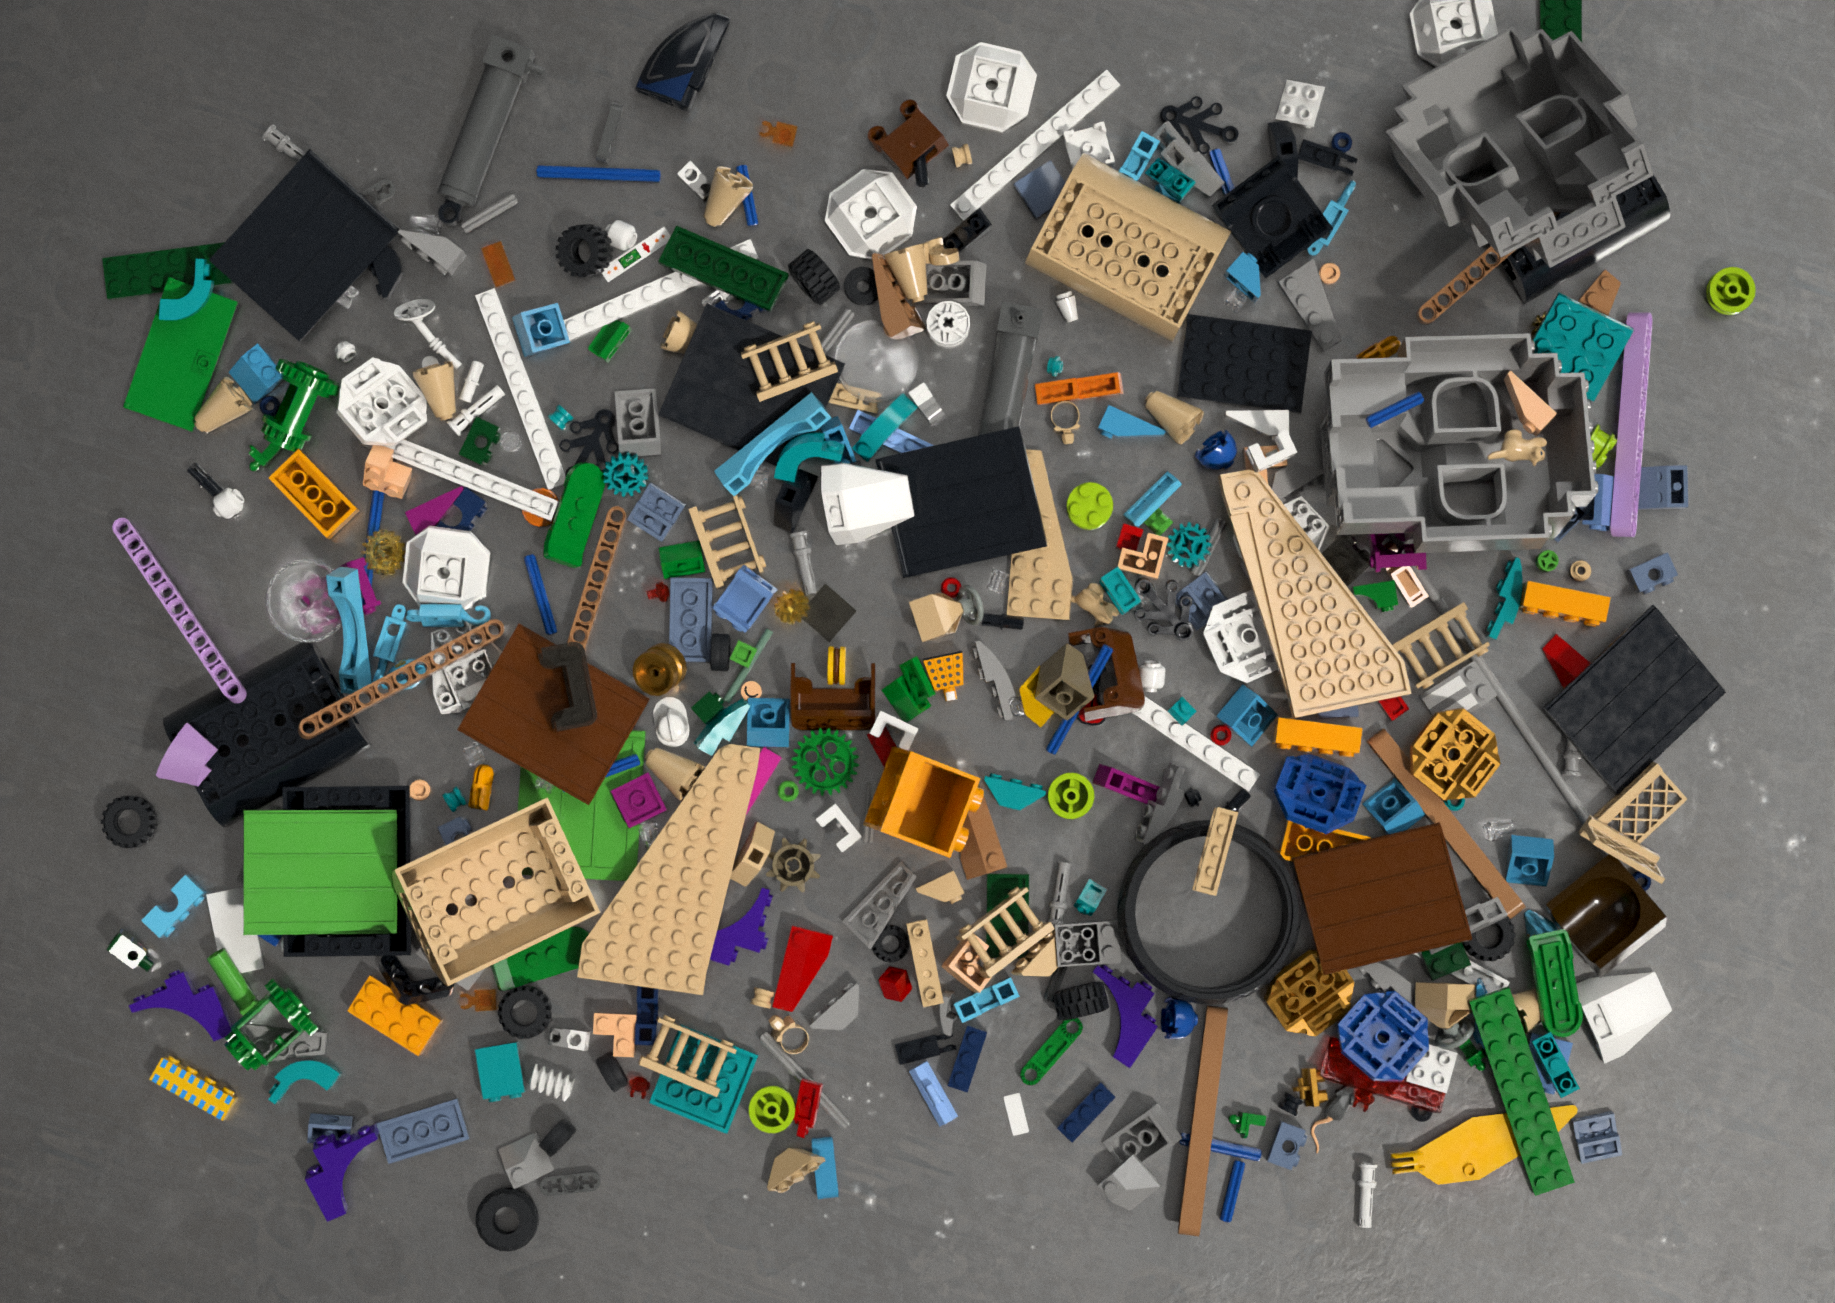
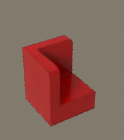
M1123 523L1115 549L1121 550L1125 548L1137 551L1144 529Z
M889 966L878 979L886 999L902 1002L912 990L907 970Z

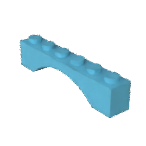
M811 392L714 472L723 486L735 496L751 483L760 464L774 449L797 435L816 431L832 417Z
M338 567L326 575L328 595L338 608L343 627V655L339 670L341 693L352 694L371 684L372 678L358 569Z

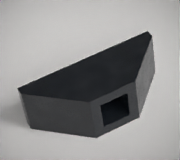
M1289 121L1268 123L1272 158L1274 159L1280 155L1298 179L1299 157L1296 137Z
M978 208L943 239V245L946 248L958 249L960 254L992 229V224L981 208Z
M386 247L373 261V264L370 265L373 277L377 276L379 284H376L378 296H382L385 301L390 300L404 275L399 254L393 249Z
M799 469L795 482H783L775 500V527L790 533L794 532L817 481V475Z

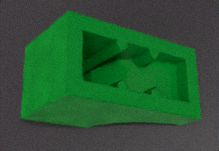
M1394 580L1351 588L1354 596L1369 599L1375 605V609H1381V612L1393 611V607L1398 605Z

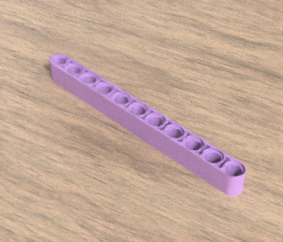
M1629 312L1627 315L1626 325L1634 328V331L1624 347L1610 527L1612 537H1634L1637 529L1653 321L1650 312Z
M126 518L116 519L112 525L113 532L222 693L232 703L243 702L247 694L244 686L140 533ZM128 526L127 531L121 533L123 527ZM139 542L138 547L132 549L133 544ZM147 558H150L149 563L143 565V561ZM158 574H161L160 579L158 581H154V577ZM169 590H172L171 595L167 598H164L165 593ZM183 606L182 611L175 614L176 609ZM194 623L192 629L186 630L188 624ZM201 639H205L202 646H197ZM216 655V659L209 663V658ZM227 671V676L220 679L221 673ZM234 688H238L237 694L231 696V691Z

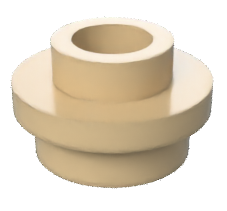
M1579 560L1571 565L1570 574L1576 581H1585L1591 575V567L1586 561ZM1579 567L1584 568L1585 572L1583 575L1577 572Z

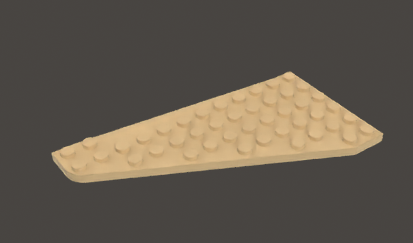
M1242 470L1219 475L1218 480L1222 497L1288 697L1292 719L1412 694L1405 662L1264 478L1253 470Z
M729 744L721 747L715 753L582 943L577 978L703 995L706 973L758 769L760 748Z

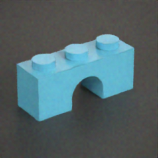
M1141 131L1119 172L1138 181L1160 141Z
M184 875L171 889L178 898V906L174 911L167 912L160 905H156L141 920L159 938L169 937L176 930L174 927L179 920L183 922L191 914L189 910L193 906L198 907L205 899L203 895L206 891L189 875Z
M1008 977L983 989L980 993H974L953 1004L962 1023L1020 996L1011 977Z

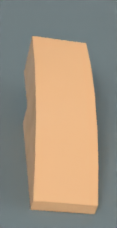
M1391 541L1383 545L1394 552L1399 550ZM1410 566L1383 568L1391 581H1395V587L1411 608L1429 597Z

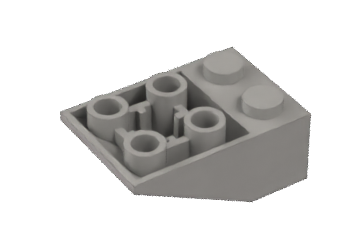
M405 230L398 231V234L401 236L399 240L411 250L415 247L417 249L416 253L426 262L432 260L434 262L433 266L444 275L449 273L452 276L467 256L461 248L446 237Z
M1117 919L1055 925L1058 967L1121 963Z

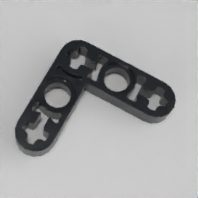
M382 956L380 960L379 971L396 999L402 1004L411 1005L448 997L453 992L454 984L446 986L438 977L412 982L395 956ZM397 977L402 979L403 981L397 982L393 978ZM421 988L429 989L431 992H423Z

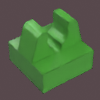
M1159 508L1144 522L1155 535L1159 536L1173 523Z
M738 640L730 660L749 668L758 649Z

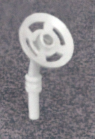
M416 299L398 306L394 310L395 318L413 322L430 344L429 347H433L432 350L436 351V354H440L447 361H452L454 368L457 370L462 363L445 348V344L442 345L443 342L439 341V338L433 336L422 321L423 317L433 312L435 303L429 299Z

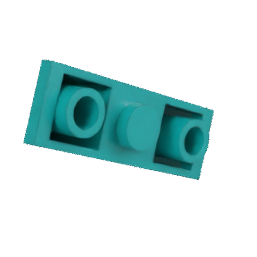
M1157 158L1145 172L1155 184L1162 185L1167 193L1179 202L1185 198L1196 184L1192 178L1160 158Z
M990 773L989 777L985 776L984 782L998 805L1020 811L1046 795V791L1042 790L1043 786L1031 783L1030 787L1022 785L1023 781L1010 778V782L1001 780V775Z
M1551 1032L1531 1041L1547 1078L1560 1098L1580 1089Z

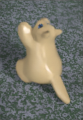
M1513 429L1504 434L1505 439L1501 450L1492 452L1487 456L1489 460L1504 458L1511 462L1530 460L1533 466H1536L1537 462L1545 458V452L1541 447H1544L1547 441L1542 437L1530 440L1523 439L1521 431Z
M1090 583L1086 589H1083L1076 596L1072 595L1071 602L1077 603L1078 606L1095 617L1094 627L1110 624L1113 620L1112 616H1118L1119 611L1113 604L1103 600L1105 591L1101 585Z

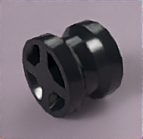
M1285 1092V1099L1278 1107L1297 1117L1298 1108L1303 1105L1304 1101Z

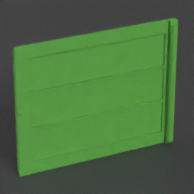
M632 730L615 759L617 761L637 754L640 765L605 777L589 805L520 767L518 811L548 797L585 879L627 881L637 866L640 824L629 829L611 790L643 775L646 731ZM525 867L522 870V875L532 876V870L529 867Z
M397 810L243 811V935L397 933V893L392 878L393 870L397 869Z

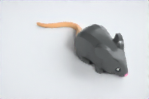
M1352 1082L1335 1090L1334 1096L1327 1102L1324 1110L1328 1117L1318 1120L1312 1125L1311 1136L1316 1145V1153L1319 1151V1144L1314 1133L1315 1127L1332 1120L1340 1121L1344 1117L1349 1106L1354 1103V1084Z

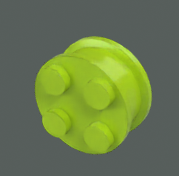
M1728 267L1720 270L1711 277L1706 287V298L1709 305L1716 312L1723 315H1735L1742 312L1753 302L1756 293L1753 278L1745 270L1737 267Z
M1596 424L1590 433L1591 440L1594 441L1592 457L1593 461H1596V471L1599 466L1603 465L1607 458L1606 454L1617 442L1613 433L1609 435L1602 431L1599 424Z
M1093 482L1078 485L1070 493L1067 500L1066 509L1068 517L1073 524L1085 530H1093L1103 526L1113 511V500L1109 491L1102 485Z
M1065 773L1058 776L1051 783L1047 795L1048 803L1053 812L1065 819H1076L1082 817L1091 809L1094 802V790L1089 780L1077 773Z
M779 1086L761 1088L754 1094L749 1104V1116L756 1128L766 1133H778L785 1130L791 1124L795 1115L794 1099L787 1090Z

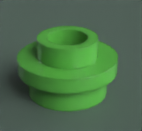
M784 781L779 785L778 795L783 801L790 802L797 798L799 789L794 782ZM786 787H790L792 789L791 795H786L784 793Z

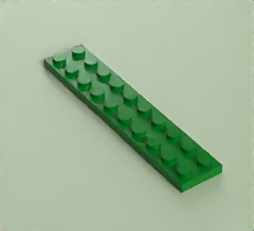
M1509 986L1470 999L1469 1003L1534 1195L1537 1196L1575 1183Z

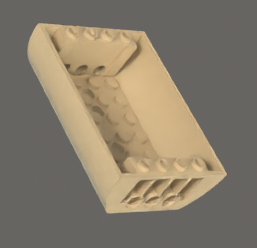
M1083 153L1069 175L1037 236L1025 264L1173 342L1231 231ZM1086 225L1092 226L1094 229L1093 236H1084L1082 233L1083 227ZM1109 235L1113 240L1112 245L1104 247L1101 244L1102 236ZM1139 256H1148L1150 264L1146 267L1140 266L1138 263ZM1159 265L1167 266L1169 272L1165 277L1157 274L1156 270Z
M548 797L401 866L392 872L394 888L426 958L435 974L446 986H450L600 913ZM525 867H529L532 870V877L530 879H525L522 876V870ZM506 876L512 877L514 881L511 888H506L503 885V880ZM469 894L474 895L476 898L475 904L471 907L465 903V898ZM450 903L455 904L457 907V912L452 916L446 912V907Z

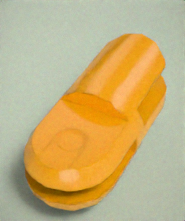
M1396 336L1386 337L1379 343L1376 342L1357 354L1356 358H1389L1397 352L1401 342Z
M480 764L474 770L468 802L469 808L485 811L489 809L494 773L492 767L487 764Z

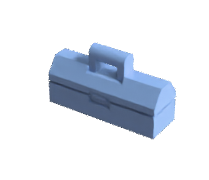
M928 1061L909 1070L939 1127L958 1117Z

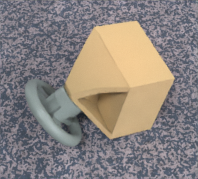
M963 585L959 589L957 600L944 593H937L909 602L922 642L933 641L956 633L961 617L970 625H978L982 621L984 614L981 597L977 590L970 585ZM965 591H967V598H963ZM973 597H974V599H975V601H976L977 608L975 607V603H974V601H973ZM972 613L975 619H972L968 614Z
M1416 982L1415 1008L1427 1017L1430 1022L1440 1028L1435 1038L1438 1047L1442 1049L1459 1047L1473 1034V1022L1464 1017L1472 1012L1469 1000L1475 998V984ZM1466 1024L1468 1026V1029L1466 1033L1462 1036L1461 1029ZM1450 1038L1457 1040L1451 1043L1442 1042Z

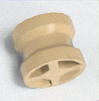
M963 144L960 148L951 147L956 168L965 163L968 165L972 164L968 144Z
M754 987L755 995L751 999L750 1004L770 1009V999L774 996V992Z

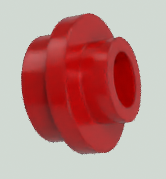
M953 577L946 578L941 584V592L951 598L957 597L959 589L962 587L960 581ZM949 584H953L955 586V590L953 592H949L947 590V586Z
M1217 725L1212 729L1210 736L1216 745L1222 746L1231 740L1232 734L1227 726ZM1219 731L1224 732L1225 737L1223 739L1217 737Z

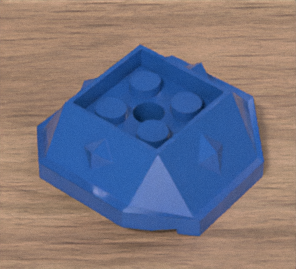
M1306 754L1297 757L1288 756L1286 758L1274 794L1286 820L1300 824L1305 828H1311L1328 834L1354 821L1367 785L1360 781L1350 768L1312 754Z
M1396 991L1364 994L1336 1026L1341 1053L1373 1081L1402 1082L1429 1050L1428 1018ZM1377 1036L1385 1037L1386 1043L1380 1042Z

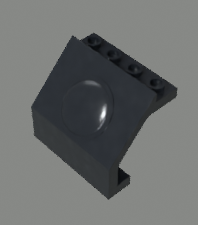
M1280 155L1212 204L1216 213L1225 222L1245 251L1257 259L1256 263L1259 265V271L1265 279L1333 229Z

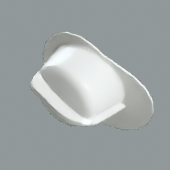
M674 697L661 699L653 710L658 739L668 747L680 746L689 736V723L685 706Z

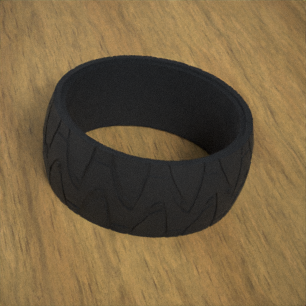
M1210 820L1191 821L1159 834L1143 847L1133 859L1119 891L1117 904L1119 932L1126 953L1134 966L1159 990L1190 1003H1229L1250 996L1274 979L1288 962L1300 933L1302 920L1300 893L1293 872L1280 852L1261 835L1246 827L1235 824L1231 841L1241 844L1256 854L1268 867L1277 883L1282 903V922L1277 941L1268 957L1257 969L1233 983L1216 987H1198L1173 979L1153 962L1143 947L1136 925V900L1145 874L1164 852L1183 841L1207 835Z

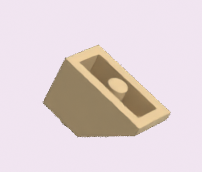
M954 870L916 888L918 893L943 902L950 901L951 904L961 900V895L964 894Z

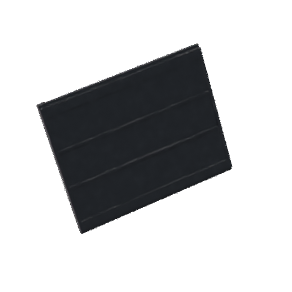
M309 149L209 261L300 342L397 236L400 229L316 153Z
M706 303L658 415L741 450L811 392L826 409L845 363L825 355L827 360H830V363L835 361L838 372L759 402L756 391L760 390V383L750 358L743 359L741 352H744V348L749 345L756 344L757 347L782 336ZM789 342L778 345L777 348L787 374L791 378L799 375L798 372L800 370ZM798 343L807 368L811 370L818 368L819 361L814 349ZM769 349L757 353L768 383H771V385L779 383L780 377ZM800 435L782 443L764 461L776 466L781 451L786 444Z
M1020 426L875 459L878 470L908 476L914 517L891 527L903 578L1047 547L1046 534Z
M1652 605L1543 708L1613 792L1619 795L1726 692L1658 608Z

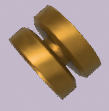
M659 643L650 647L635 660L632 668L636 684L643 692L653 696H661L669 692L685 678L687 671L683 654L676 647L667 643Z

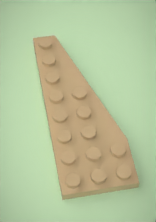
M1026 449L1046 534L1047 547L1012 554L1007 616L1070 620L1073 576L1069 566L1043 453L1041 450Z

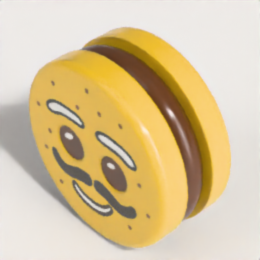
M829 646L827 684L839 683V685H845L846 647L834 648V646Z

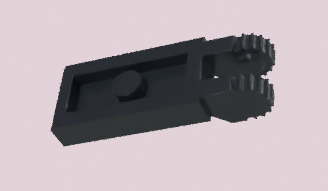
M1303 139L1298 153V161L1347 176H1353L1354 171L1339 166L1340 160L1350 164H1356L1358 160L1353 156L1343 154L1342 151Z
M953 1033L951 1036L934 1034L895 1044L899 1064L902 1065L956 1050V1045L952 1044L939 1048L937 1040L950 1039L953 1037Z

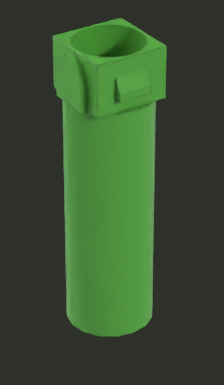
M225 948L214 952L207 958L210 966L239 1009L240 1014L244 1015L259 1002Z

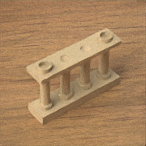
M814 321L806 323L801 330L757 347L756 344H752L744 348L741 356L743 359L750 358L760 383V390L756 391L759 402L838 372L835 361L830 363V360H827L816 333L817 330L821 329L820 322L816 324ZM807 334L819 361L818 368L813 370L807 368L796 339ZM789 342L800 370L798 372L799 375L792 378L787 374L777 348L778 345ZM768 349L780 377L779 383L774 385L768 383L757 353Z
M735 495L733 496L734 501L706 511H698L696 506L689 509L717 589L725 587L723 582L727 581L726 578L735 576L743 565H746L751 570L758 568L760 574L764 573L763 568L767 567L763 555L758 556L742 509L746 507L742 496L737 497ZM734 509L738 510L741 518L740 521L709 531V529L705 531L703 522H706V519ZM744 528L748 540L718 551L716 549L712 550L709 542H712L714 538ZM749 548L752 549L755 560L727 570H719L716 562L720 561V558Z
M1465 602L1392 644L1397 652L1400 650L1401 653L1405 654L1421 680L1416 684L1417 688L1422 686L1423 689H1426L1434 684V678L1475 654L1479 657L1489 651L1487 647L1490 646V643L1488 641L1484 644L1481 643L1466 618L1467 614L1465 611L1468 610ZM1453 618L1459 621L1475 648L1465 655L1447 627L1449 626L1447 622ZM1434 629L1441 632L1457 659L1447 666L1429 638L1431 637L1429 632ZM1416 640L1423 643L1439 671L1429 677L1411 649V643Z
M1220 807L1213 809L1192 890L1212 896L1217 895L1238 812Z
M1027 887L1012 889L1008 893V898L972 925L967 924L959 930L960 934L955 937L957 941L967 938L981 958L984 968L979 972L983 978H991L1055 929L1051 922H1039L1022 897L1029 891ZM1013 902L1017 903L1033 926L1031 928L1033 931L1028 935L1022 933L1006 910ZM998 914H1000L1016 937V944L1012 947L1005 944L990 922ZM982 926L1000 950V956L995 960L989 957L974 935V932Z
M927 919L906 923L922 1005L927 1007L942 1004L944 1001Z
M664 1015L663 1018L658 1016L657 1022L662 1023L650 1054H647L646 1057L641 1055L638 1064L717 1097L720 1088L716 1086L717 1082L715 1081L728 1051L736 1054L737 1050L733 1048L734 1044L724 1039L721 1042L678 1025L674 1023L676 1019ZM671 1027L682 1033L670 1061L664 1065L658 1062L659 1058L657 1057ZM689 1035L700 1039L701 1042L689 1070L683 1073L677 1070V1063ZM710 1043L719 1047L720 1051L708 1078L702 1081L697 1078L698 1074L696 1072Z

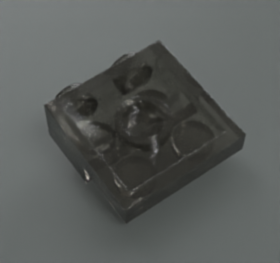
M1353 535L1339 536L1321 553L1346 586L1350 585L1370 566V553L1365 549L1360 550L1356 544L1358 542Z

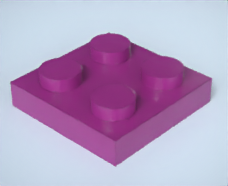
M649 772L611 790L629 829L667 810Z

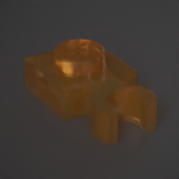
M762 121V125L767 126L769 131L767 133L760 132V137L769 138L772 136L773 143L793 148L798 126L777 121L776 127H773L770 122Z
M496 989L474 990L475 996L467 993L460 995V998L466 997L469 1001L467 1005L460 1006L461 1009H469L475 1005V1011L497 1010Z

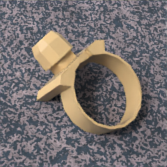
M942 237L923 243L926 264L931 263L932 265L940 266L956 263L960 260L958 249H944Z
M1061 401L1053 409L1058 404L1069 403L1078 412L1076 424L1071 428L1065 429L1056 426L1053 422L1051 411V422L1055 426L1053 432H1063V435H1061L1064 445H1069L1074 442V433L1071 431H1077L1081 427L1077 424L1080 413L1075 404L1069 401Z
M773 1015L769 1019V1024L773 1027L771 1036L776 1042H779L782 1048V1035L786 1030L795 1027L803 1029L805 1032L803 1044L795 1050H787L785 1048L783 1050L789 1054H798L805 1050L809 1042L808 1033L802 1026L795 1024L790 1015L784 1019Z

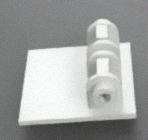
M1287 80L1275 119L1300 124L1304 128L1311 129V127H1314L1325 87Z
M1429 1045L1428 1052L1409 1072L1406 1081L1447 1093L1458 1053Z

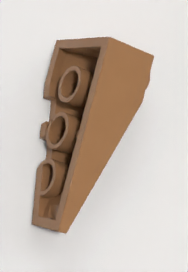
M878 253L872 254L880 313L885 334L892 339L899 340L926 330L914 305L910 306L905 299L906 297L901 287L895 283L896 278L889 268L885 257Z
M983 796L978 810L975 813L968 811L962 826L969 829L967 842L961 851V863L967 880L1007 868L985 797Z

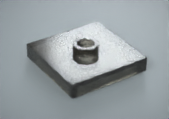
M824 584L798 616L830 643L857 611L827 584Z

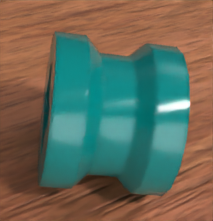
M559 404L556 406V411L547 416L561 430L566 428L565 424L568 421L574 419Z
M457 786L450 793L442 794L452 812L456 811L460 805L464 806L467 804L465 797Z

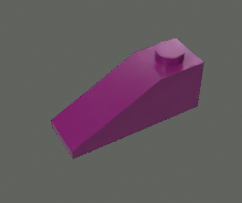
M460 486L406 511L405 514L415 535L428 526H437L453 508V503L462 493L464 487Z
M1099 764L1092 782L1095 785L1147 804L1148 800L1156 802L1157 791L1160 788L1157 785L1103 764Z

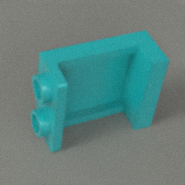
M1116 567L1100 578L1099 583L1121 615H1124L1141 603V599L1119 567Z
M518 1042L475 1049L483 1099H488L489 1102L501 1101V1096L509 1095V1099L522 1097V1093L526 1092Z

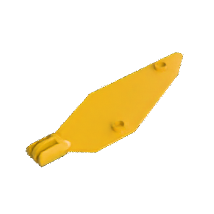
M1575 1105L1550 1107L1558 1132L1577 1114L1578 1109ZM1507 1113L1472 1117L1415 1151L1390 1154L1392 1159H1397L1391 1161V1166L1402 1167L1392 1169V1175L1419 1172L1437 1185L1480 1180L1521 1155Z

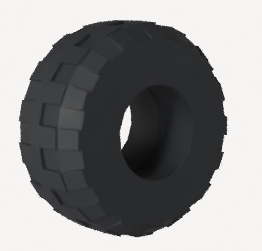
M500 1188L489 1193L481 1201L477 1208L475 1224L480 1238L489 1247L499 1251H515L527 1245L535 1236L539 1225V1214L533 1199L525 1192L513 1188ZM510 1207L517 1212L520 1219L517 1229L506 1232L497 1226L495 1215L500 1208Z

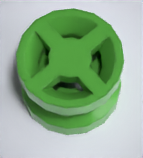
M1550 550L1543 551L1536 557V566L1542 572L1554 570L1559 562L1557 554Z

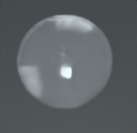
M881 320L866 321L852 327L840 340L835 355L836 360L845 363L839 378L843 387L854 397L871 403L888 402L904 394L914 382L918 370V352L911 337L908 336L899 340L888 337L883 330L884 324Z

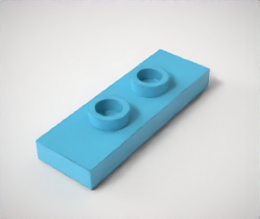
M1167 471L1123 515L1134 526L1139 527L1182 483Z

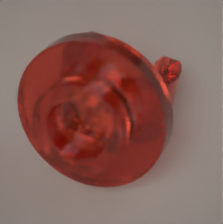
M661 581L656 583V589L646 591L648 599L659 598L662 603L667 601L670 594L668 586L664 585Z
M643 1077L631 1079L629 1081L630 1097H633L634 1092L637 1091L642 1093L641 1099H644L650 1088V1083Z
M1367 1089L1356 1090L1353 1107H1356L1357 1103L1361 1102L1364 1104L1363 1112H1366L1369 1105H1372L1375 1101L1372 1092Z

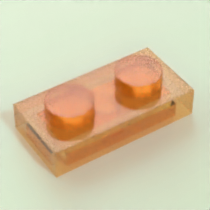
M501 241L481 248L496 288L516 281Z

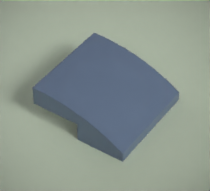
M1050 160L1013 185L1035 219L1052 210L1065 185V181Z
M650 483L627 520L663 542L686 504L655 484Z
M1207 571L1176 594V605L1180 610L1182 609L1179 603L1180 596L1187 594L1191 597L1192 605L1190 606L1189 622L1192 623L1196 631L1207 624L1213 606L1228 600ZM1183 599L1182 603L1187 604L1189 599Z
M1613 1111L1571 1119L1581 1164L1622 1155L1620 1137L1617 1133Z

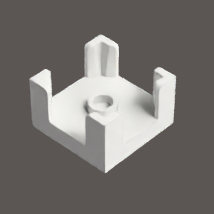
M1104 121L1095 123L1093 127L1076 132L1074 130L1063 132V140L1072 170L1083 153L1108 166L1114 165L1115 160L1106 137Z
M1287 429L1278 433V436L1274 438L1279 452L1275 449L1265 454V458L1258 443L1249 446L1245 450L1255 472L1263 471L1293 457L1297 453Z
M880 711L870 734L880 737L886 725L890 726L888 730L899 735L901 732L904 733L899 748L909 751L918 728Z
M834 804L819 816L816 821L821 827H825L837 818L838 821L835 824L842 833L845 831L849 833L836 844L843 853L862 836L840 808Z

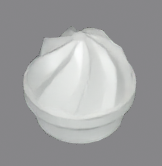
M342 341L336 345V357L338 360H342L343 363L351 361L357 354L355 346L348 341Z

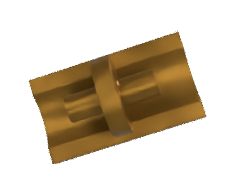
M1316 1068L1301 1069L1302 1078H1298V1086L1292 1088L1293 1092L1299 1091V1097L1304 1099L1305 1107L1320 1106V1103L1328 1101L1326 1090H1318L1317 1082H1325V1071L1316 1070Z

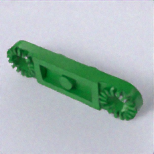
M1078 1018L1064 1020L1025 1064L1020 1072L1021 1080L1025 1084H1037L1077 1039L1083 1030L1082 1022ZM1075 1021L1078 1024L1077 1032L1069 1033L1066 1029L1067 1023ZM1034 1069L1037 1072V1077L1033 1081L1027 1080L1025 1078L1026 1070Z

